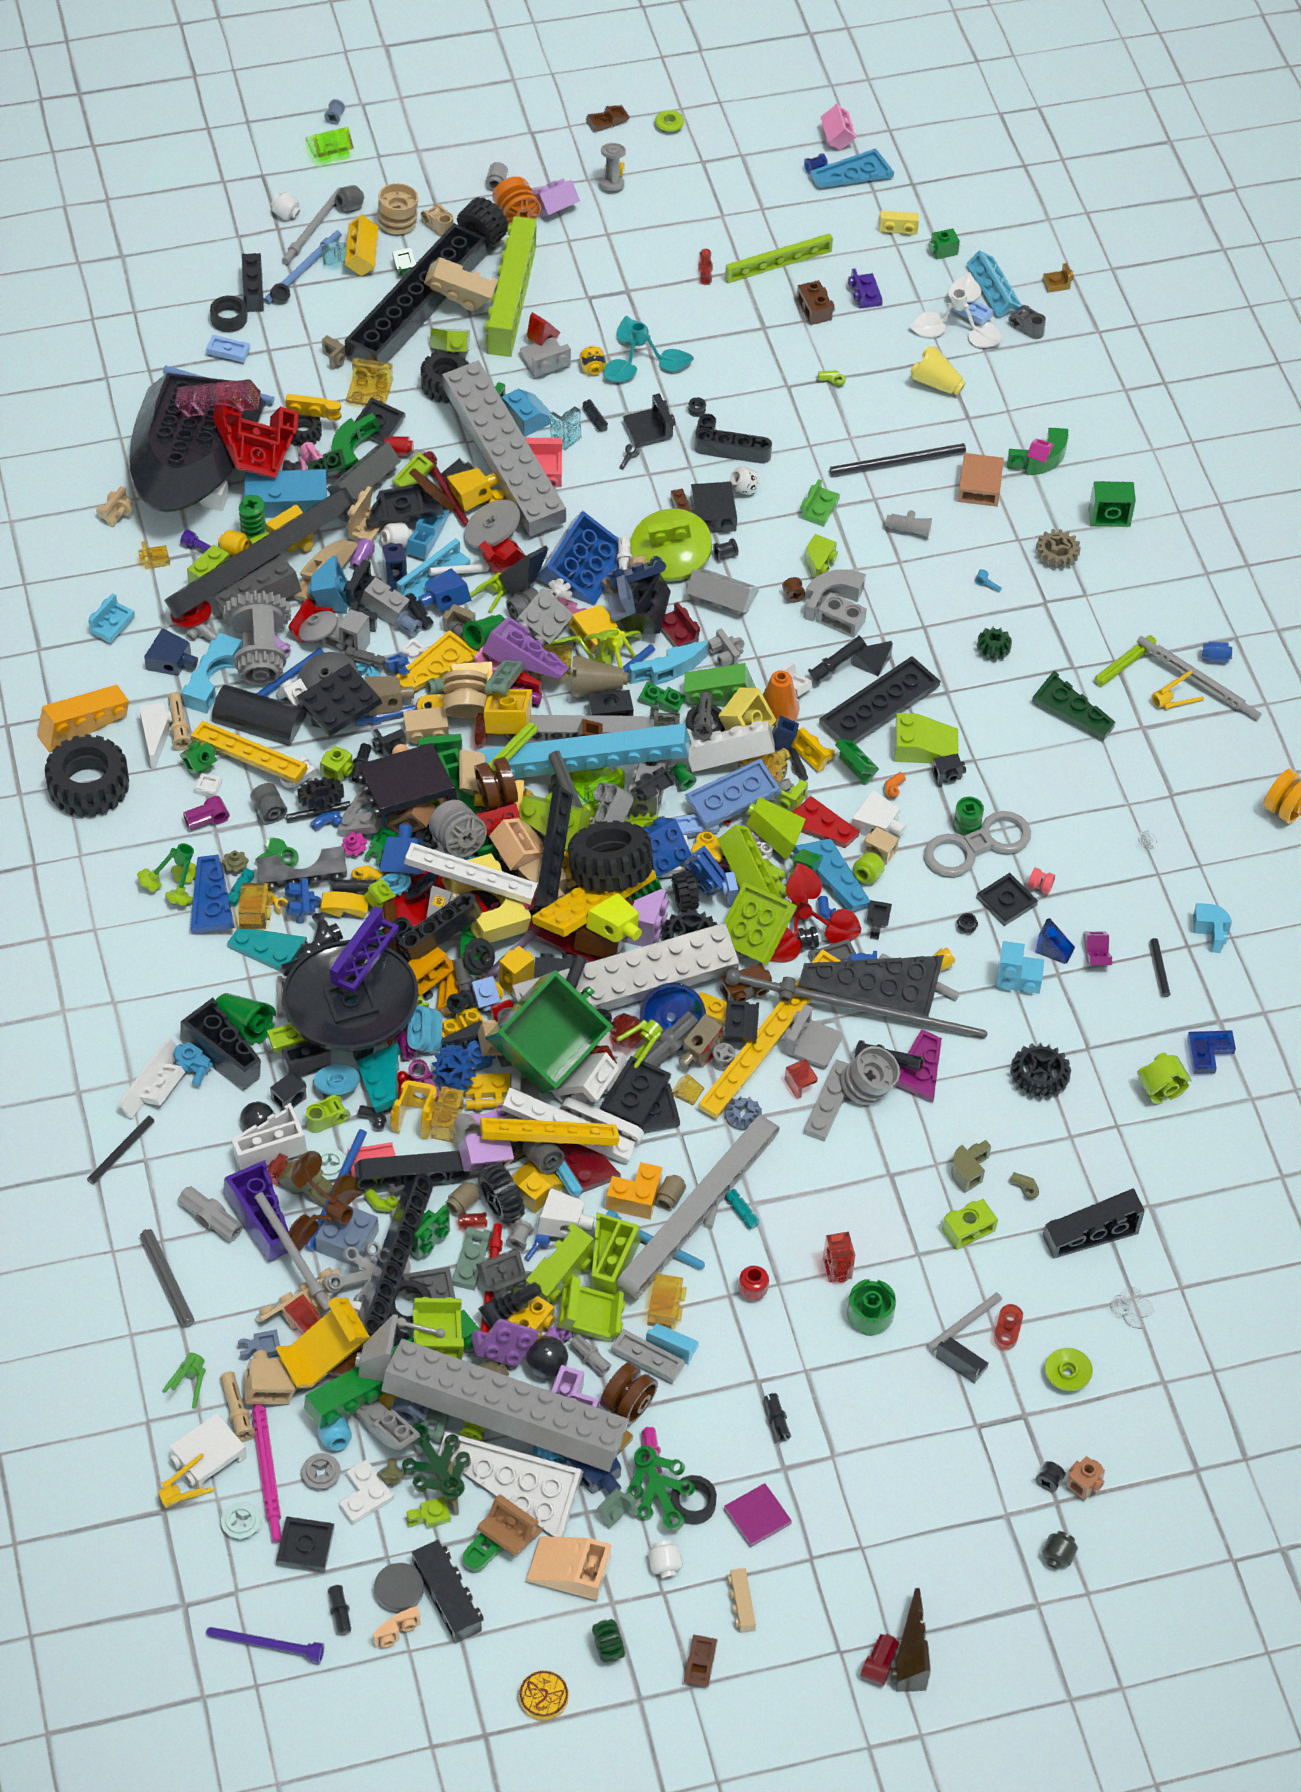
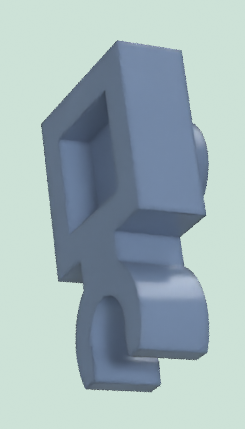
M277 1329L253 1334L254 1340L251 1341L246 1338L238 1340L239 1348H248L247 1350L240 1351L241 1359H247L259 1350H265L268 1357L279 1355L276 1347L280 1345Z

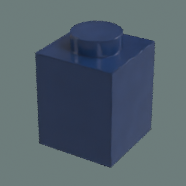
M781 715L779 716L772 730L776 751L788 753L797 735L798 722Z

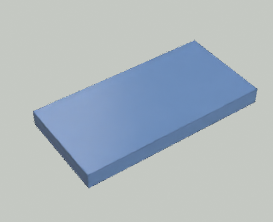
M758 759L685 794V798L704 828L708 829L748 810L750 804H755L759 797L769 800L780 795L781 788L763 761Z

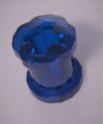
M822 153L818 154L817 157L804 159V167L809 175L811 170L828 165L827 158Z

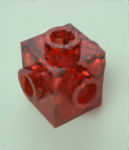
M626 1013L616 1016L613 1022H611L614 1027L610 1030V1038L616 1045H622L629 1049L633 1048L643 1039L640 1036L641 1029L621 1041H617V1037L639 1025L641 1021L636 1016Z

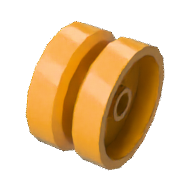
M1289 768L1272 784L1263 803L1264 808L1270 812H1279V818L1288 824L1294 822L1301 815L1300 774Z

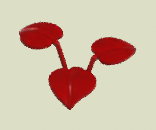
M800 863L796 864L793 873L786 883V895L792 900L791 903L797 906L792 916L794 919V932L792 933L788 927L786 928L770 960L771 962H790L799 955L801 941L796 937L798 935V918L807 919L810 916H814L827 925L824 936L834 944L847 939L851 942L858 937L862 930L858 918L850 910L839 909L833 912L830 916V922L812 910L808 899H816L820 895L822 883L812 869Z

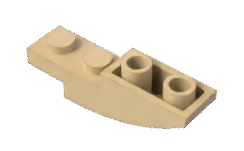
M341 539L319 551L299 573L303 578L300 583L302 591L293 595L295 599L300 601L311 599L312 601L314 597L310 596L308 589L309 584H311V575L331 556L335 555L343 568L358 544Z

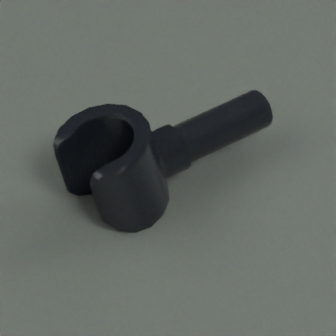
M631 444L626 445L625 451L627 454L620 465L621 469L625 468L631 457L639 455L640 449L637 446L633 452H630L633 446Z

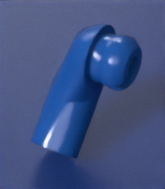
M338 811L326 812L311 821L310 825L315 831L330 821L334 826H338L342 823L343 817L340 816L341 813Z
M820 896L817 898L819 916L830 922V916L836 911V908L830 909L828 897Z

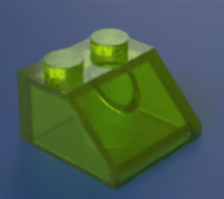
M349 127L305 137L314 158L320 157L321 161L331 159V154L338 153V156L350 154L349 150L354 149Z

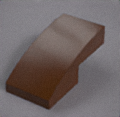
M622 105L606 106L602 113L587 114L586 121L593 132L620 125L629 120L630 116Z
M693 1634L684 1683L709 1687L718 1639Z

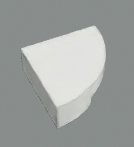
M412 638L399 650V653L413 659L419 657L428 647Z

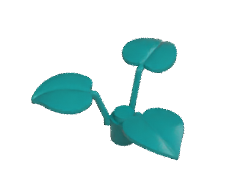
M626 315L619 324L616 336L618 341L623 344L631 343L629 360L626 362L623 359H615L608 362L604 369V378L612 382H624L633 378L637 373V367L631 364L634 346H642L646 341H648L656 357L660 360L659 366L665 371H679L690 364L694 357L678 349H667L660 355L650 335H648V327L644 323L635 321Z

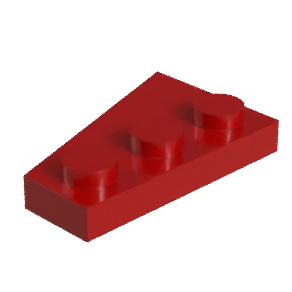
M812 796L807 798L792 812L805 818L801 833L806 835L811 833L819 836L821 840L831 838L836 846L844 849L859 837L860 831Z

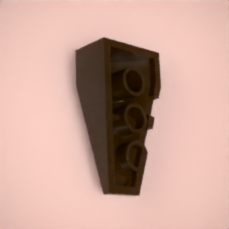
M915 1588L895 1667L891 1668V1683H896V1692L926 1691L931 1667L928 1640H925L926 1626L925 1623H921L923 1621V1605L920 1588Z

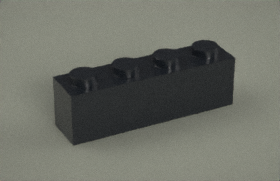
M439 1539L411 1551L412 1563L421 1573L424 1586L454 1643L456 1644L482 1632V1621H484L482 1612L479 1607L474 1608L471 1602L473 1600L472 1594L467 1586L463 1587L460 1581L462 1576L458 1567L452 1566L448 1548L446 1546L442 1547Z

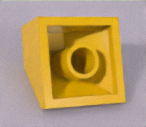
M530 1160L511 1175L521 1192L523 1204L534 1214L545 1205L550 1189L560 1192L565 1187L558 1175L554 1172L550 1174L541 1173Z

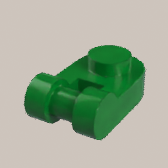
M480 1533L465 1549L463 1564L469 1571H481L503 1548L483 1533ZM486 1544L489 1546V1549L485 1550L482 1545Z

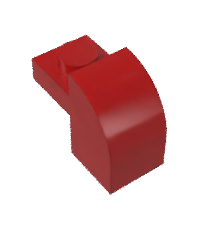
M509 537L495 547L485 540L479 545L483 551V559L495 573L504 572L526 556L519 545Z

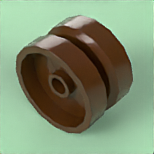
M505 757L494 759L492 761V769L486 762L474 765L477 787L488 811L499 808L501 800L506 805L518 802L515 779Z
M627 1362L616 1371L602 1393L600 1406L610 1413L617 1411V1415L629 1419L628 1425H631L644 1413L653 1400L658 1388V1381L648 1374L641 1376L640 1368L631 1362Z

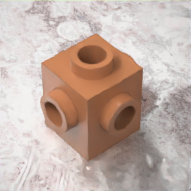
M1085 1456L1081 1462L1077 1460L1070 1468L1066 1487L1085 1501L1093 1491L1097 1493L1104 1485L1105 1469H1103L1098 1461L1091 1460L1088 1456Z

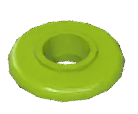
M674 110L662 111L655 118L657 127L670 132L682 128L685 121L683 115Z

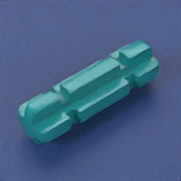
M245 868L232 887V892H229V900L232 906L238 904L239 898L243 896L250 885L248 882L253 880V870Z
M736 1189L728 1191L726 1199L730 1204H733L732 1207L739 1217L745 1220V1225L749 1229L758 1226L759 1219L755 1214H752L753 1211L745 1200L739 1197L738 1191Z

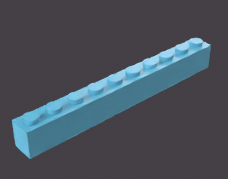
M685 723L526 743L508 763L514 779L555 774L548 756L551 752L558 750L568 772L689 757L690 736ZM505 746L478 749L477 752L485 754V762L488 764Z

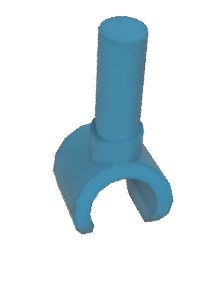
M980 569L975 579L976 584L980 586L986 584L1000 592L1002 587L987 579L988 572Z

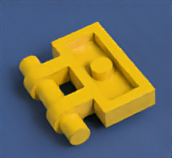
M510 1072L476 1074V1077H471L474 1084L468 1086V1091H465V1098H475V1100H466V1109L482 1111V1108H497L500 1103H503L505 1098L502 1097H505L507 1091L511 1088ZM495 1097V1099H482V1098Z

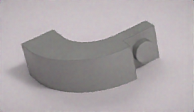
M840 569L825 572L814 578L807 586L805 593L804 610L806 611V620L814 621L820 606L829 593L858 602L865 587L866 574Z

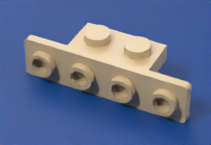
M329 1267L318 1274L320 1278L317 1279V1282L322 1284L326 1275L341 1273L339 1268L331 1270ZM304 1282L298 1286L300 1289L293 1295L291 1292H288L279 1298L280 1303L272 1306L269 1304L260 1309V1315L255 1319L257 1322H261L281 1310L293 1330L324 1310L318 1300L312 1297L308 1290L307 1282ZM325 1291L324 1293H325L326 1297L328 1298V1300L330 1301L331 1299L329 1298L327 1292Z

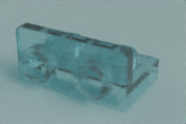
M576 406L566 411L562 416L554 411L550 413L551 438H562L563 450H567L582 438L581 410Z

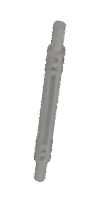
M1143 636L1138 638L1137 643L1151 651L1153 656L1182 675L1191 670L1192 674L1187 678L1236 710H1242L1256 720L1261 717L1262 713L1245 703L1246 700L1161 645L1157 646Z

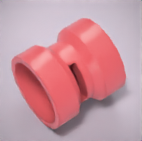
M1034 867L1027 887L1033 890L1037 888L1042 893L1048 895L1056 875L1050 872L1046 874L1041 869Z

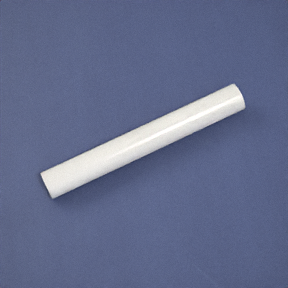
M487 563L434 567L429 568L428 572L430 576H437L450 568L457 574L487 572L489 566Z

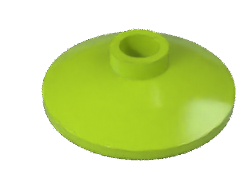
M1057 1349L1049 1355L1045 1363V1373L1048 1380L1061 1390L1077 1391L1084 1388L1091 1380L1093 1373L1092 1364L1089 1358L1077 1349ZM1069 1371L1072 1375H1067L1064 1372Z

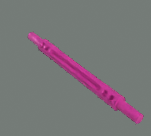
M253 1404L252 1417L256 1433L255 1438L266 1519L270 1522L272 1542L279 1543L281 1541L279 1523L281 1513L267 1412L263 1404Z

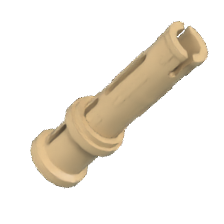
M172 692L168 695L173 723L170 728L171 734L174 737L172 744L174 749L182 751L188 749V745L192 743L188 737L190 730L184 718L182 696L179 692Z
M231 1371L225 1372L221 1375L220 1380L230 1409L229 1422L234 1427V1434L241 1442L252 1439L256 1433L250 1425V1413L244 1408L235 1373Z

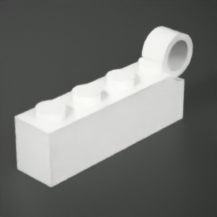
M756 721L744 727L735 726L724 732L715 731L706 740L698 739L691 730L687 729L691 740L688 760L692 772L775 752V743L768 721Z

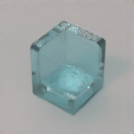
M333 242L321 246L323 264L329 266L339 262L345 263L347 243Z

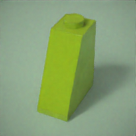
M431 328L430 348L467 352L469 350L470 330Z
M759 797L755 804H750L746 815H749L746 824L783 858L788 860L797 843L805 818Z

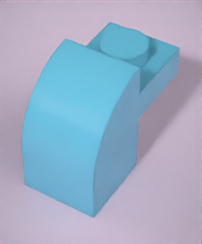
M1196 903L1193 913V932L1195 934H1211L1212 952L1221 953L1223 944L1227 943V935H1229L1232 924L1231 917L1220 906Z

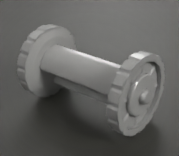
M607 143L601 147V155L606 157L605 176L599 180V185L604 190L616 191L624 187V179L619 176L620 158L626 154V148L621 144Z

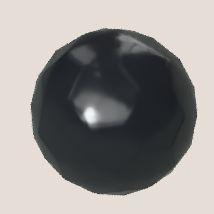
M553 1336L537 1338L526 1354L528 1368L534 1375L540 1378L551 1379L556 1377L561 1365L567 1366L568 1363L566 1346L562 1341Z

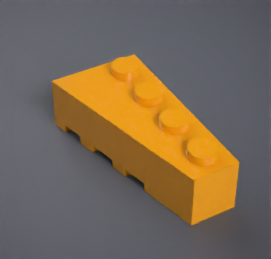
M116 684L44 705L41 709L37 736L50 753L57 745L61 746V742L66 739L69 741L73 736L77 735L84 737L85 734H90L126 717L129 700Z

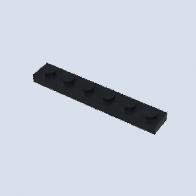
M561 786L553 787L535 903V906L540 910L558 899L573 794Z

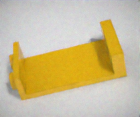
M334 1297L328 1302L331 1311L290 1346L278 1345L276 1347L280 1361L286 1366L290 1379L297 1388H312L370 1338L348 1298Z

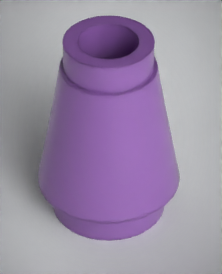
M361 538L360 541L356 542L358 546L354 550L350 562L354 569L360 565L363 559L368 561L375 552V545L372 541Z

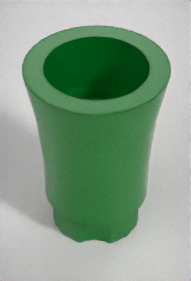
M498 614L465 623L462 630L464 641L470 648L480 649L486 644L491 631L500 625L505 618Z

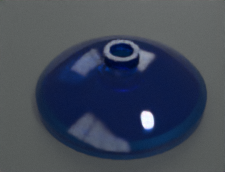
M665 983L655 987L645 996L639 1011V1021L645 1020L648 1022L652 1019L664 1031L669 1026H673L688 1011L700 1021L706 1014V1009L701 997L689 986L681 983ZM668 1013H672L674 1015L673 1021H669L667 1019Z

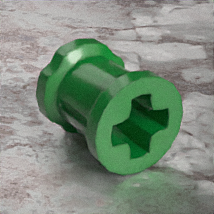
M683 762L675 764L669 771L670 774L672 773L676 777L681 790L690 789L697 781V778L688 772L687 766Z

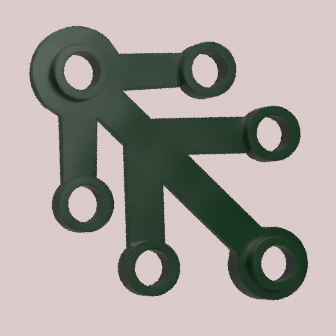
M423 1424L412 1426L419 1432L420 1436H423L417 1438L412 1443L422 1448L430 1463L407 1458L402 1462L404 1473L412 1475L416 1472L439 1475L441 1480L426 1479L423 1475H418L413 1479L415 1490L417 1492H424L427 1489L438 1490L447 1499H455L461 1496L465 1490V1485L461 1478L464 1469L471 1464L469 1453L462 1451L456 1455L457 1463L452 1475L447 1470L454 1451L460 1447L458 1436L451 1434L445 1438V1447L441 1458H439L429 1442L430 1434L428 1428Z

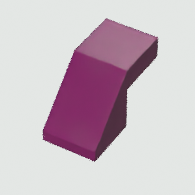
M1084 931L1086 960L1089 965H1112V956L1109 953V934L1106 931Z

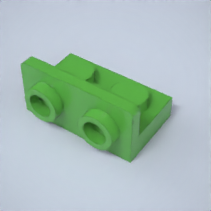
M818 479L815 485H811L808 498H804L801 503L802 519L824 527L840 500V494L822 488V480Z

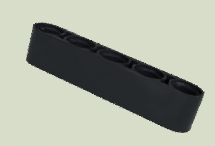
M459 1151L366 1158L358 1160L354 1165L357 1186L361 1189L390 1187L389 1184H394L396 1187L406 1185L419 1174L427 1175L433 1184L463 1181L470 1176L469 1171L463 1170Z

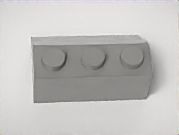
M702 568L693 569L686 593L690 594L693 600L702 602L704 599L710 601L711 606L717 608L725 606L729 608V612L740 615L741 612H748L760 587Z

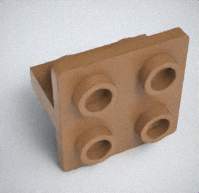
M501 1494L494 1499L489 1515L477 1526L478 1531L514 1556L542 1532V1528L538 1526V1520Z

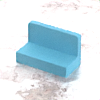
M658 1323L655 1324L652 1330L648 1329L646 1333V1341L684 1360L687 1365H689L699 1345V1341Z

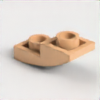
M415 1606L402 1611L384 1622L373 1633L375 1648L380 1646L390 1647L399 1641V1631H411L421 1625L418 1607Z

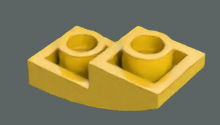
M347 892L322 893L320 911L341 917L343 912L365 918L368 910V901L363 895Z
M477 1007L464 1010L461 1013H457L455 1018L442 1021V1038L479 1020L484 1023Z

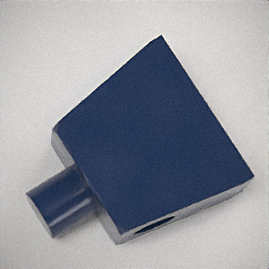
M388 543L382 546L383 570L386 584L391 587L390 591L393 592L394 590L397 591V582L407 575V563L403 545L401 543ZM393 569L399 571L397 576H393Z
M163 628L144 656L146 670L174 676L180 675L185 666L195 669L198 664V657L191 655L190 643Z
M569 1457L566 1458V1466L583 1471L580 1483L591 1493L594 1494L604 1488L610 1495L615 1489L621 1490L622 1487L617 1482V1479L621 1476V1465L617 1457L610 1472Z

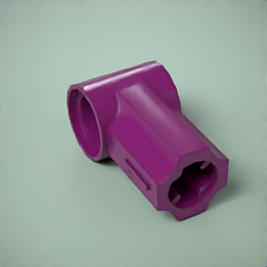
M212 796L204 802V805L183 812V817L188 829L192 830L211 822L213 824H222L228 820L230 814L220 796Z

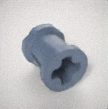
M338 99L330 101L329 110L324 114L325 120L328 123L338 124L340 122V115L345 110L344 103Z
M403 611L398 615L395 627L405 630L410 637H415L422 628V621L411 618L408 613Z

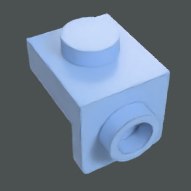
M734 872L725 873V882H722L724 886L722 893L726 895L728 906L733 905L740 891Z
M493 976L471 982L477 1003L475 1007L477 1009L482 1008L483 1012L491 1010V1006L501 1002Z

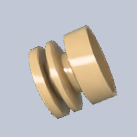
M391 183L380 190L378 194L377 222L382 230L398 235L411 232L416 227L419 197L414 188L407 184Z
M455 670L446 673L443 676V691L446 693L443 697L444 714L455 718L483 716L487 702V696L485 695L487 675L476 670Z

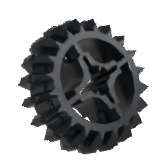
M687 908L685 913L679 910L677 916L671 914L670 920L666 919L661 930V941L675 938L674 934L676 932L681 936L718 924L713 922L712 916L706 917L705 911L699 914L697 909L694 912H690Z
M1041 1042L1038 1046H1035L1033 1043L1029 1045V1048L1023 1046L1021 1051H1017L1015 1058L1011 1062L1010 1073L1012 1075V1083H1016L1017 1089H1023V1095L1030 1093L1031 1099L1035 1095L1039 1096L1040 1100L1044 1096L1051 1099L1053 1094L1058 1096L1061 1091H1064L1070 1082L1071 1067L1069 1066V1059H1065V1053H1059L1058 1047L1051 1049L1050 1043L1046 1047ZM1025 1065L1029 1066V1072L1027 1073L1023 1068ZM1054 1069H1055V1070L1057 1071V1073H1058V1075H1057L1055 1078H1054V1076L1052 1075V1074H1053L1052 1071H1053Z
M500 1163L489 1164L480 1170L478 1182L482 1195L493 1214L497 1217V1220H500L503 1224H509L523 1217L525 1214L523 1198L509 1171Z

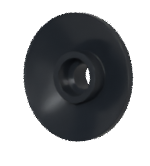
M431 872L427 873L408 890L405 898L412 900L422 895L425 898L429 897L431 888L435 885L440 875Z

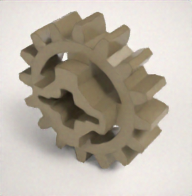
M1051 529L1050 534L1045 531L1043 536H1039L1036 544V555L1041 556V562L1047 561V566L1054 564V568H1057L1058 565L1065 568L1066 564L1072 566L1073 561H1077L1078 555H1080V541H1076L1075 535L1069 536V531L1062 533V529H1059L1058 532Z

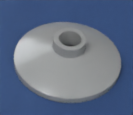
M331 611L315 613L301 624L299 635L302 640L307 642L321 640L335 630L338 618Z

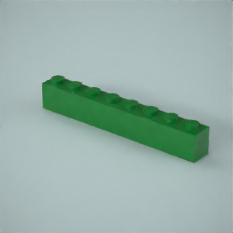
M463 1309L461 1310L462 1338H464V1350H470L474 1347L471 1335L475 1330L480 1331V1328ZM413 1337L409 1338L407 1341L413 1343ZM396 1345L395 1347H393L392 1357H393V1355H394V1353H395V1351H396L398 1345ZM356 1367L305 1395L304 1409L320 1429L326 1425H333L339 1418L346 1414H353L359 1407L367 1403H373L379 1396L385 1394L386 1392L381 1391L383 1381L358 1377L359 1367Z

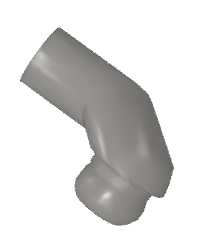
M205 624L190 627L186 632L190 640L204 636L210 642L215 640L218 635Z

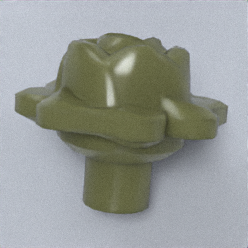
M236 850L225 854V859L222 860L226 870L233 871L234 873L247 868L246 864L249 862L244 852Z
M388 1459L387 1466L377 1472V1475L382 1477L385 1484H397L401 1478L407 1475L402 1469L397 1467V1459Z

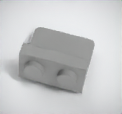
M553 337L546 339L542 346L533 343L520 348L521 356L535 377L571 365V348L568 344L560 346Z
M804 1004L801 1012L797 1011L793 1018V1027L788 1028L785 1032L783 1039L786 1041L785 1053L826 1068L840 1044L843 1034L838 1030L811 1020L813 1007Z

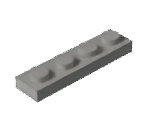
M836 1059L805 1126L804 1135L825 1142L846 1096L841 1085V1075L849 1063Z

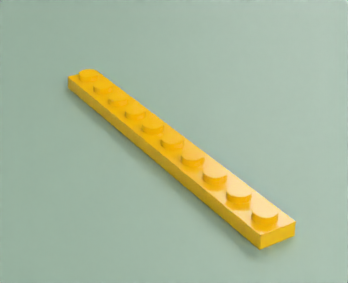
M822 949L811 963L840 962V960ZM798 979V980L796 981V983H795V985H796L797 987H799V988H803V989H808V990H812V991L819 992V991H817V990H813V989L805 988V987H802V986H798L799 979ZM794 996L791 1002L780 1001L759 1027L757 1043H753V1041L746 1043L698 1103V1108L717 1120L727 1105H729L731 1100L784 1036L786 1030L792 1026L796 1012H801L804 1004L808 1005L811 999Z

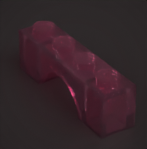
M251 379L177 387L175 406L185 417L204 415L205 408L211 405H226L239 411L254 410L259 407L261 391Z

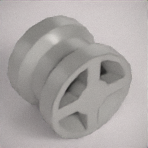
M720 1043L713 1049L712 1064L715 1069L725 1071L735 1058V1049L728 1043Z

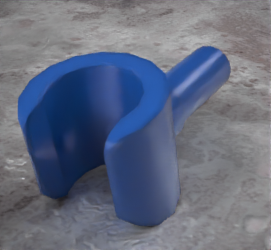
M537 1234L533 1247L524 1259L529 1261L540 1246L547 1248L551 1240L550 1236Z

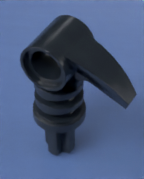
M533 1282L522 1289L515 1287L511 1289L510 1293L508 1292L498 1299L494 1298L488 1301L478 1310L491 1329L497 1320H507L513 1313L526 1309L528 1301L541 1295V1286Z

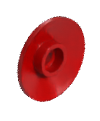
M205 600L177 618H174L172 613H170V617L176 626L190 628L205 622L210 617L212 609L210 603Z

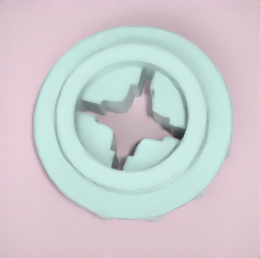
M334 1148L318 1151L322 1157V1176L329 1182L337 1179L346 1159L345 1154ZM329 1159H331L333 1165L330 1171L326 1167Z
M244 1502L230 1505L225 1509L221 1517L223 1532L228 1534L230 1539L233 1537L238 1538L240 1541L242 1538H251L252 1534L258 1532L261 1523L258 1510L253 1505ZM236 1515L242 1520L247 1519L245 1521V1528L237 1524Z

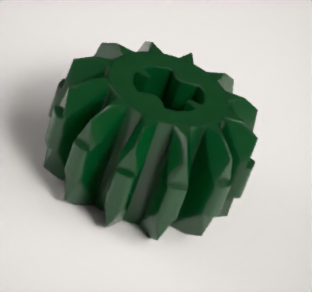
M992 626L991 630L985 628L983 633L978 635L977 650L980 651V656H986L987 660L993 658L995 661L998 658L1004 660L1006 655H1009L1012 646V638L1009 637L1008 631L1002 632V627L995 629Z
M605 1619L594 1624L592 1633L600 1660L604 1663H612L624 1658L625 1648L617 1622L613 1619Z

